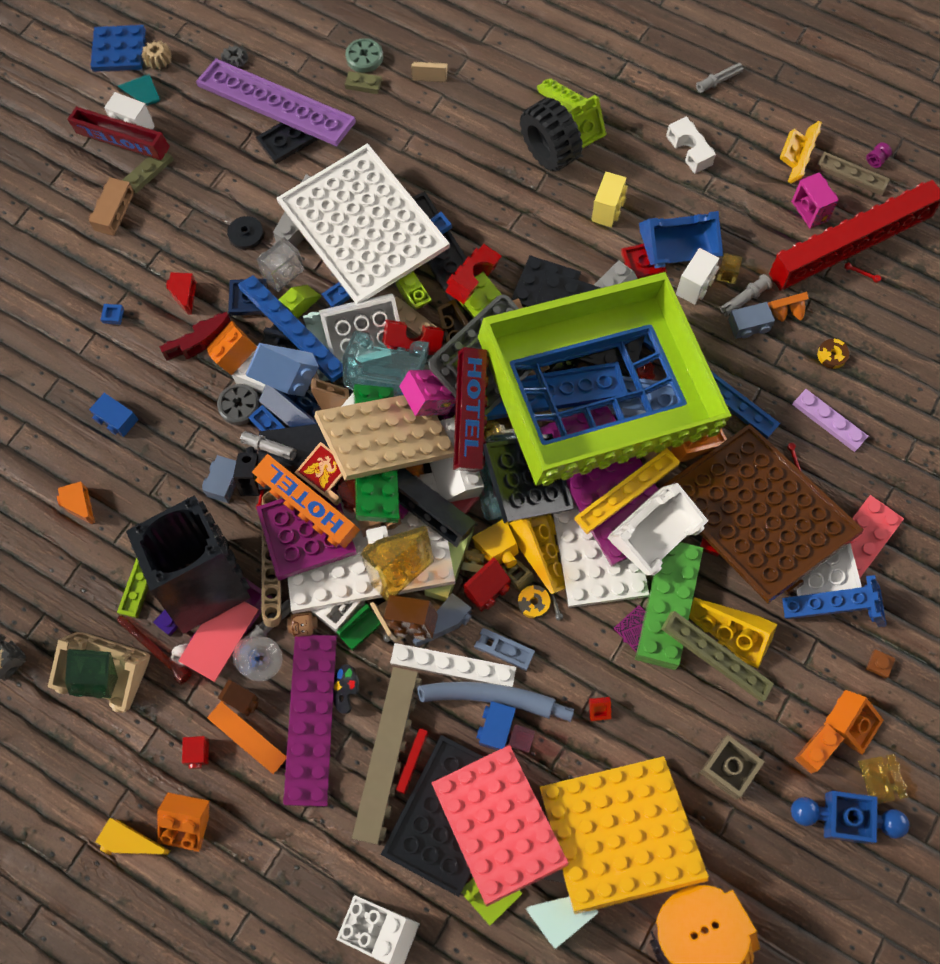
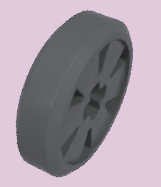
M234 384L227 387L219 395L217 401V408L221 417L232 425H244L251 422L248 417L260 407L256 391L245 384ZM241 401L243 405L236 408L235 403H240Z

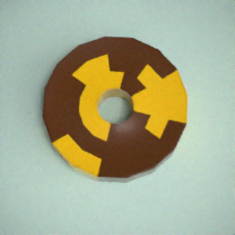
M827 339L819 347L817 356L822 365L827 368L836 369L844 366L850 352L847 345L841 340Z

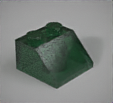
M69 649L67 652L65 684L69 695L75 697L111 698L118 679L111 652Z

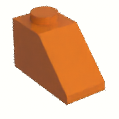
M81 481L58 488L59 495L57 496V501L60 507L90 524L95 523L88 488Z

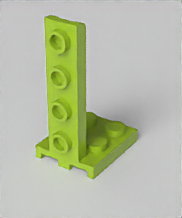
M546 79L537 86L540 94L547 98L558 100L571 113L574 122L578 126V131L581 133L580 138L583 142V148L606 135L598 96L594 95L587 99L553 79Z

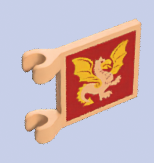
M320 442L295 471V474L334 505H338L341 499L331 490L343 475L331 450Z

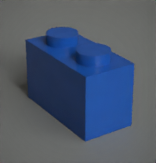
M103 393L89 409L94 415L92 419L100 425L103 423L107 425V429L114 435L118 433L124 437L138 421V418L131 410L106 393Z
M491 701L490 707H485L482 717L486 719L484 727H479L476 739H480V746L497 751L505 748L516 708Z

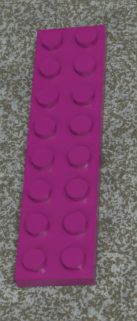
M295 636L283 806L327 807L336 636Z

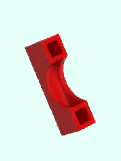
M485 244L479 249L475 248L471 256H468L464 261L463 266L460 265L455 275L452 274L447 281L449 286L445 292L462 304H465L479 283L474 275L484 272L488 277L496 268L502 256Z

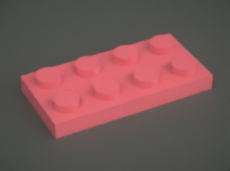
M871 495L852 518L864 529L861 535L850 542L859 578H861L904 520L903 517Z

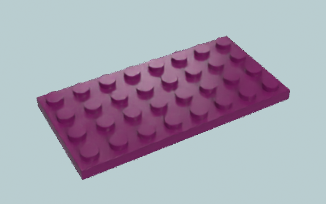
M608 406L590 410L596 427L616 421ZM583 413L561 419L567 435L589 429ZM555 422L540 428L542 435L552 433L554 438L561 437ZM635 456L624 463L618 464V462H615L607 468H594L587 474L581 475V473H577L567 479L571 498L579 512L581 513L642 467L641 460ZM655 484L591 531L611 567L628 558L610 542L608 536L658 491Z

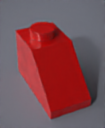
M171 272L170 278L166 282V288L188 315H191L197 282L192 273Z

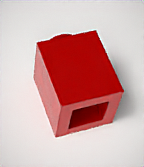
M205 736L183 737L182 764L189 766L188 769H201L202 765H208L209 739Z

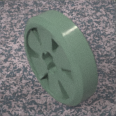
M357 39L349 44L346 49L347 64L356 72L367 73L374 71L383 61L382 48L379 43L372 39Z

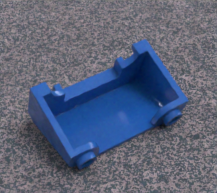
M718 211L709 212L707 215L697 214L695 216L670 219L652 218L639 223V230L650 265H654V268L666 267L665 264L691 261L699 248L716 257L723 256Z

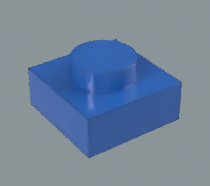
M104 304L101 322L103 324L121 325L124 307L116 304Z

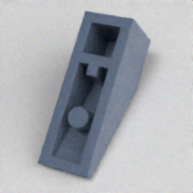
M451 593L436 612L438 618L433 639L419 640L414 638V645L419 647L460 628L462 624L466 625L472 618L471 607Z

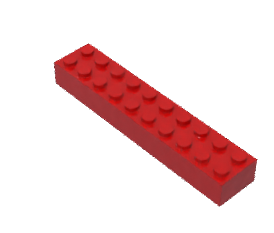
M934 180L926 183L922 182L912 190H905L898 197H891L881 205L876 204L865 213L860 212L850 220L845 219L834 228L829 227L819 235H812L803 243L798 242L788 250H781L776 255L769 276L779 290L782 291L933 217L940 206V188Z

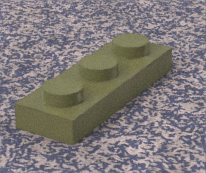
M166 152L162 160L148 156L123 181L129 182L134 193H137L174 159L168 152Z

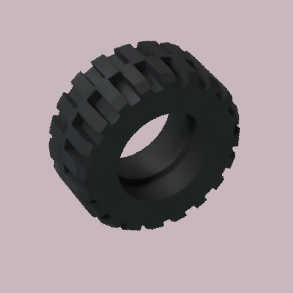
M543 98L524 110L520 117V127L524 142L527 144L528 150L533 154L534 159L541 166H544L546 170L556 172L580 157L583 142L580 138L581 133L578 131V126L572 118L573 116L564 105H561V102L554 98Z

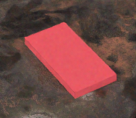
M244 601L201 624L178 661L216 682L259 609Z

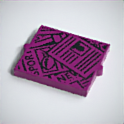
M640 605L613 628L623 638V642H627L635 652H637L645 616V610Z

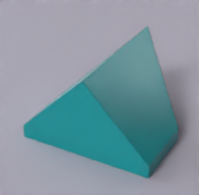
M150 74L118 85L119 88L136 100L145 103L146 106L160 101Z

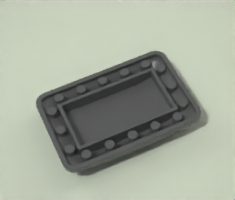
M497 296L430 358L428 363L429 369L455 398L458 351L463 347L482 349L478 335L483 318L519 309L508 296ZM489 366L486 368L488 386L485 390V395L488 397V403L485 407V415L502 401ZM533 369L516 370L522 381Z

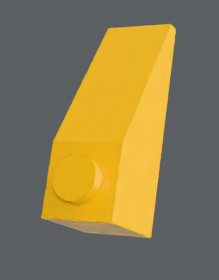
M109 818L95 841L101 845L100 850L109 855L112 853L168 855L170 853V850L113 818Z

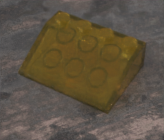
M425 526L378 539L373 544H368L361 554L372 587L387 602L389 595L396 596L434 562L428 529Z

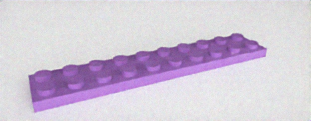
M215 59L196 81L198 87L334 146L341 142L356 123L355 117L218 59Z

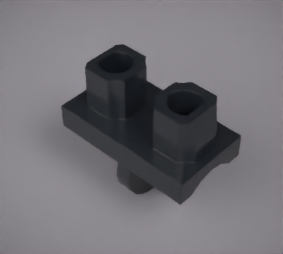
M275 324L271 328L265 327L263 330L265 334L264 344L298 350Z

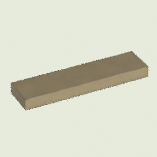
M823 152L816 166V169L880 196L883 195L890 181L889 178L827 152Z

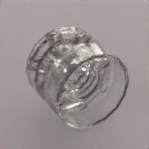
M250 635L241 639L233 652V664L237 671L254 681H265L275 676L281 668L283 660L282 651L278 644L272 639L260 635ZM260 653L264 658L258 663V661H255V657H258Z

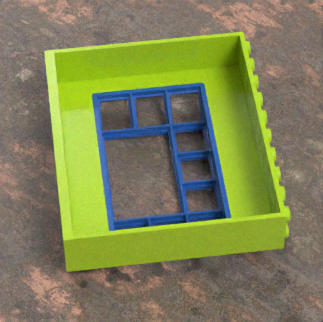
M666 272L483 318L478 339L482 349L487 350L489 368L536 486L540 484L546 486L560 478L567 480L577 473H581V475L587 474L594 468L604 469L615 462L621 464L635 456L636 458H641L652 451L659 453L665 450L666 447H679L687 441L696 442L707 435L708 437H713L720 433L719 430L726 425V422L731 417ZM648 334L656 352L633 363L625 344ZM618 347L637 391L559 412L541 367ZM660 359L667 377L643 388L635 369ZM516 369H533L541 388H524ZM671 384L678 403L653 410L647 394ZM527 395H544L551 414H534ZM640 397L646 413L625 418L619 402ZM612 405L618 421L596 427L590 410ZM583 413L589 429L567 435L561 419ZM537 421H554L561 437L545 441Z

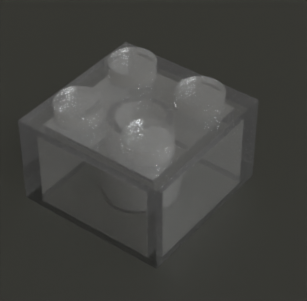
M285 237L275 242L269 250L263 252L256 259L263 279H267L268 284L276 292L280 291L304 271L299 250Z

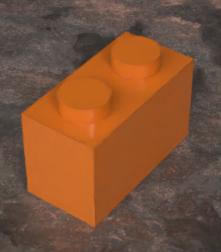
M825 724L817 730L794 759L811 774L817 772L844 738L828 724Z

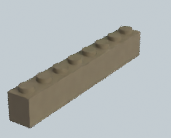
M393 667L352 835L354 840L380 845V841L385 840L387 828L384 827L385 819H389L392 806L389 805L390 798L394 797L397 784L394 781L396 775H400L402 762H399L401 753L404 754L407 741H404L406 732L409 733L412 720H409L410 712L415 711L417 699H414V695L418 686L421 685V679L416 671Z

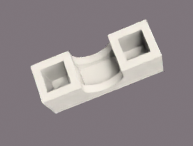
M687 116L668 126L666 136L675 148L684 145L692 148L688 150L685 162L694 174L713 165L716 155L714 149L707 144L704 136L697 131L694 123Z

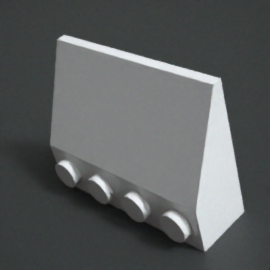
M392 293L369 298L358 304L352 302L319 310L329 351L339 361L388 350L387 345H384L382 342L386 319L400 321L395 297ZM398 347L397 350L390 349L391 355L406 352L405 348Z

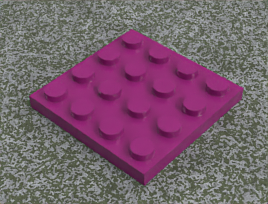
M334 486V488L331 491L338 495L336 487ZM312 488L314 492L344 515L341 503L334 505L320 492ZM283 498L256 507L278 581L357 554L353 540L345 549L340 545L335 547L327 540L329 536L325 532L322 535L312 528L314 523L310 520L308 523L298 516L300 512L297 509L291 511L283 503L286 500Z

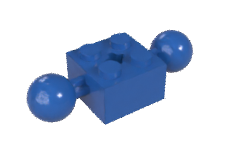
M830 791L825 793V807H819L813 799L808 797L796 799L791 806L793 819L802 826H811L818 820L824 821V838L873 844L877 843V828L881 829L886 836L899 839L908 833L910 826L907 816L899 810L890 809L882 815H877V797ZM848 814L850 817H853V821H849Z

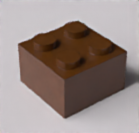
M389 595L383 619L396 636L405 637L406 635H411L416 639L426 640V638L433 639L438 614L428 600Z

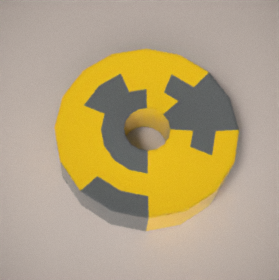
M527 586L519 594L518 607L526 617L540 618L549 610L550 597L548 592L541 586ZM536 599L538 603L533 605L530 601Z

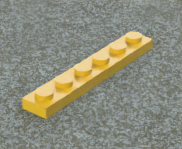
M666 448L575 516L574 520L586 534H589L676 468L680 461Z

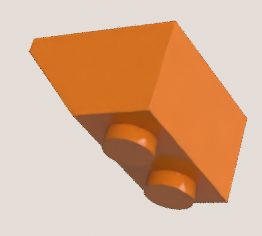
M845 690L837 700V704L832 712L827 716L824 725L828 724L844 738L842 741L844 744L863 755L882 724L883 718L867 697Z

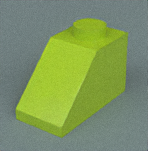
M309 285L291 287L278 300L298 319L321 298V295Z

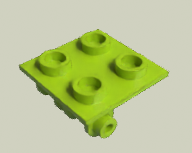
M474 878L464 886L461 892L489 926L522 895L519 890L486 907Z

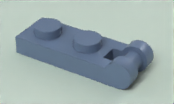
M482 628L480 632L481 637L474 645L475 649L527 671L535 653L534 650ZM488 639L494 641L492 646L486 645Z

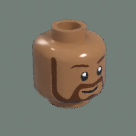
M311 611L292 613L291 617L287 618L288 632L292 633L294 637L313 635L314 629H318L317 616L313 617Z

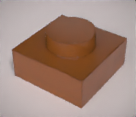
M875 649L872 652L866 670L883 678H888L895 658Z

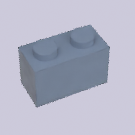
M767 302L732 310L728 318L735 339L741 337L748 338L756 333H767L775 322Z
M217 455L215 461H212L208 478H205L202 484L203 492L207 497L229 503L236 487L233 478L236 465L235 460Z

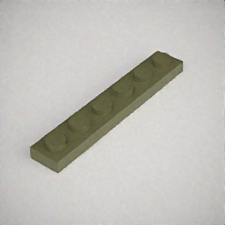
M675 611L670 612L661 630L760 702L766 701L774 685L773 682Z

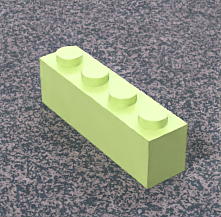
M474 527L468 537L457 548L448 541L455 583L471 541ZM455 584L425 589V596L445 602L451 595Z

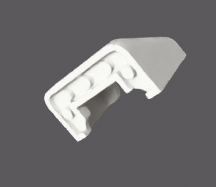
M675 483L664 486L656 491L608 536V539L646 575L653 576L662 569L661 565L663 562L661 560L687 535H698L701 533L708 520L681 486Z

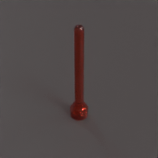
M120 615L117 617V622L173 672L174 680L182 685L190 679L192 672L186 666H178L124 616Z

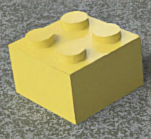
M605 172L594 200L592 222L612 227L614 221H618L621 212L620 208L624 206L625 195L628 186L625 185L626 177Z

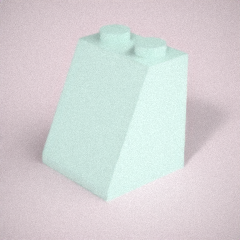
M569 896L531 905L526 908V911L555 949L599 913L595 909L574 915Z

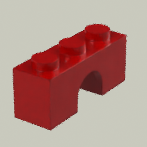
M386 319L382 342L384 345H387V348L397 350L398 347L405 348V351L408 352L422 350L424 354L434 355L441 349L444 335L442 328L423 325L422 332L418 337L409 338L406 336L407 325L405 322Z

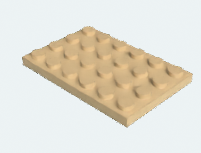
M404 395L319 410L314 415L345 481L454 457V446L437 415L415 416Z

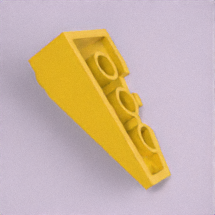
M552 515L509 523L508 525L517 546L549 592L553 594L565 589L562 565L558 561L557 553H559V547L555 542L554 535H556V529Z
M693 598L689 616L701 629L711 633L718 639L719 644L725 645L734 655L757 669L770 646L778 625L760 616L698 598Z

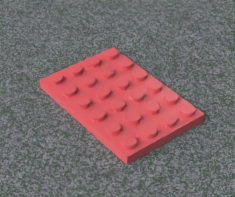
M510 745L432 782L486 907L569 866Z

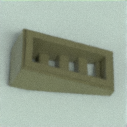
M518 560L517 564L508 571L505 564L501 566L511 579V585L519 592L534 581L533 573Z

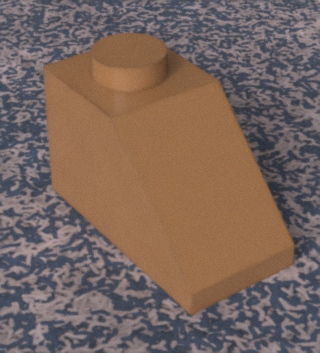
M312 377L311 392L321 410L341 407L349 398V389Z

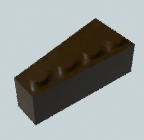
M455 300L437 307L446 343L468 324Z

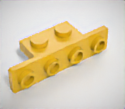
M820 121L810 126L805 136L796 129L789 132L779 159L793 168L788 179L790 184L800 180L805 174V167L810 161L811 151L814 149V143L820 134V127L822 125Z

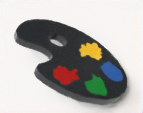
M344 664L337 670L334 677L333 702L338 712L348 714L352 710L349 700L350 695H358L359 679L354 667Z

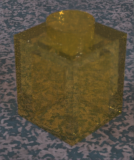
M724 253L717 280L735 284L740 271L742 257Z

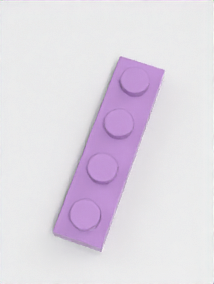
M807 389L792 404L854 452L868 437L867 434Z

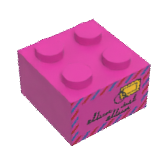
M818 172L800 180L791 202L811 229L829 221L839 200L836 193L829 187L827 180Z
M409 370L399 386L415 416L448 415L456 403V398L431 370Z

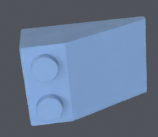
M259 343L247 369L246 376L286 394L304 397L311 384L312 377H314L319 366L311 352Z

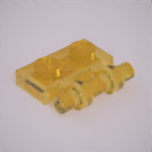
M895 754L886 756L888 761L886 765L882 756L859 761L869 796L877 797V804L894 801L893 791H897L899 799L908 798L906 792L908 787L906 782H903L900 773L902 768L900 762H897ZM888 771H891L895 784H890Z

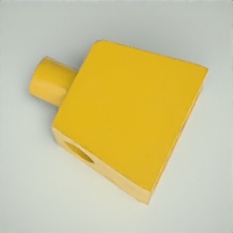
M503 519L472 537L475 548L488 561L494 557L499 564L504 563L507 568H512L517 564L514 556L519 553L518 546L508 523L504 524Z

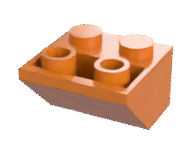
M168 792L158 808L157 843L199 852L209 819V801Z

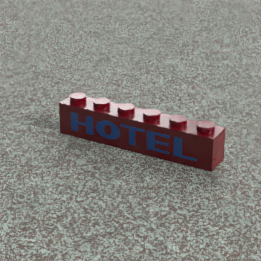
M77 106L67 119L76 134L158 160H162L170 148L161 132Z
M463 347L458 351L453 470L477 472L482 470L485 465L483 445L486 443L484 427L487 424L485 407L488 403L485 390L488 386L486 368L489 366V357L485 349Z

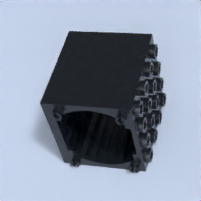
M195 495L126 530L151 593L183 634L251 598L247 591L251 588L243 577V571L236 562L237 559L229 548L230 545L226 537L222 536L223 534L218 524L215 525L216 522L211 513L206 514L208 509L204 502H199Z

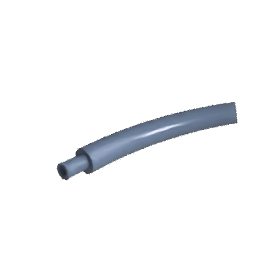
M442 682L420 685L417 688L421 702L470 700L491 703L493 701L550 719L552 715L571 722L575 709L555 703V698L499 684Z

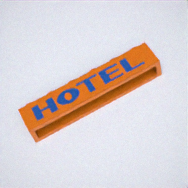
M269 454L252 471L257 476L256 482L264 488L266 485L271 488L269 492L277 499L282 497L286 500L283 504L291 511L297 509L300 512L298 516L306 523L309 520L314 523L312 528L322 535L325 532L329 536L327 540L335 547L340 545L345 549L360 531L353 522Z

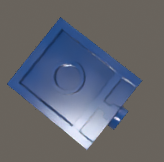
M875 575L866 576L867 585L860 588L782 598L785 619L868 609L872 622H875L878 627L887 626L881 588Z

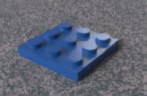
M144 25L94 27L90 66L92 71L143 69L142 52L145 44L146 30Z

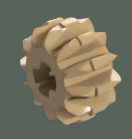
M160 40L157 43L155 41L151 44L147 43V46L143 47L142 57L148 67H151L153 70L156 68L160 70L161 67L167 68V64L171 63L172 54L168 45Z

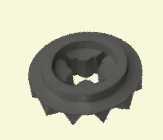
M237 44L234 47L229 45V48H224L223 53H221V61L237 68L243 66L248 60L247 51L243 46L238 47Z

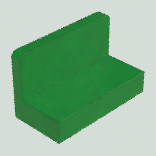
M366 604L336 632L343 642L354 651L382 624L370 606Z

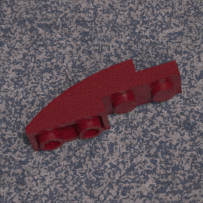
M219 313L210 319L199 321L192 326L193 333L185 334L181 338L168 341L164 345L159 346L166 361L184 354L186 359H189L206 350L208 345L231 321L228 313Z

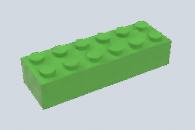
M680 542L661 560L663 562L661 565L662 569L653 575L635 660L672 670L678 668L683 645L661 630L672 611L689 620L703 552L702 547Z

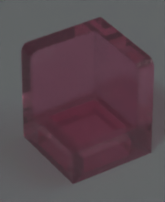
M515 724L508 746L529 753L536 731Z

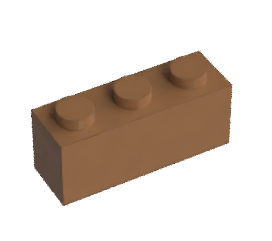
M109 178L107 184L103 187L100 198L96 202L93 213L89 217V223L94 231L112 236L115 235L134 195L129 182Z

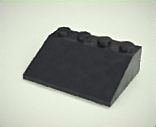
M318 424L259 431V435L265 436L268 440L295 448L297 454L295 459L290 461L261 450L258 451L257 465L269 454L307 485L308 483L295 474V471L320 442L328 448L329 446ZM258 483L259 490L271 489L267 485L264 488Z

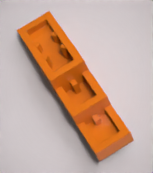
M222 701L207 716L214 725L272 774L286 760V755Z

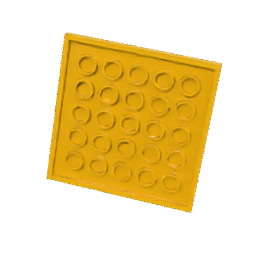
M664 756L540 786L549 825L569 863V866L563 868L562 872L574 915L708 881L707 871Z

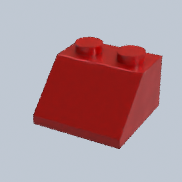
M493 557L464 584V593L481 612L485 608L489 610L496 603L495 599L499 595L504 596L510 590L511 579Z

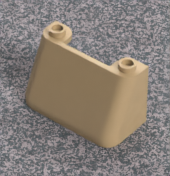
M76 632L58 640L48 687L55 689V692L60 694H66L68 691L77 689L110 700L109 706L115 712H126L130 709L149 664L150 654L88 633Z

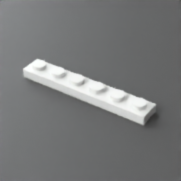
M398 643L394 644L390 664L511 687H513L516 667Z

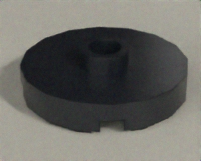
M251 216L236 218L230 223L227 231L230 243L235 248L241 250L255 248L264 237L261 223Z

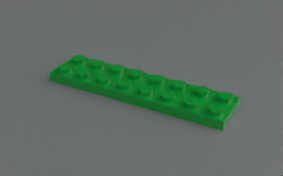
M354 384V404L394 397L393 388ZM397 470L356 478V520L398 523Z

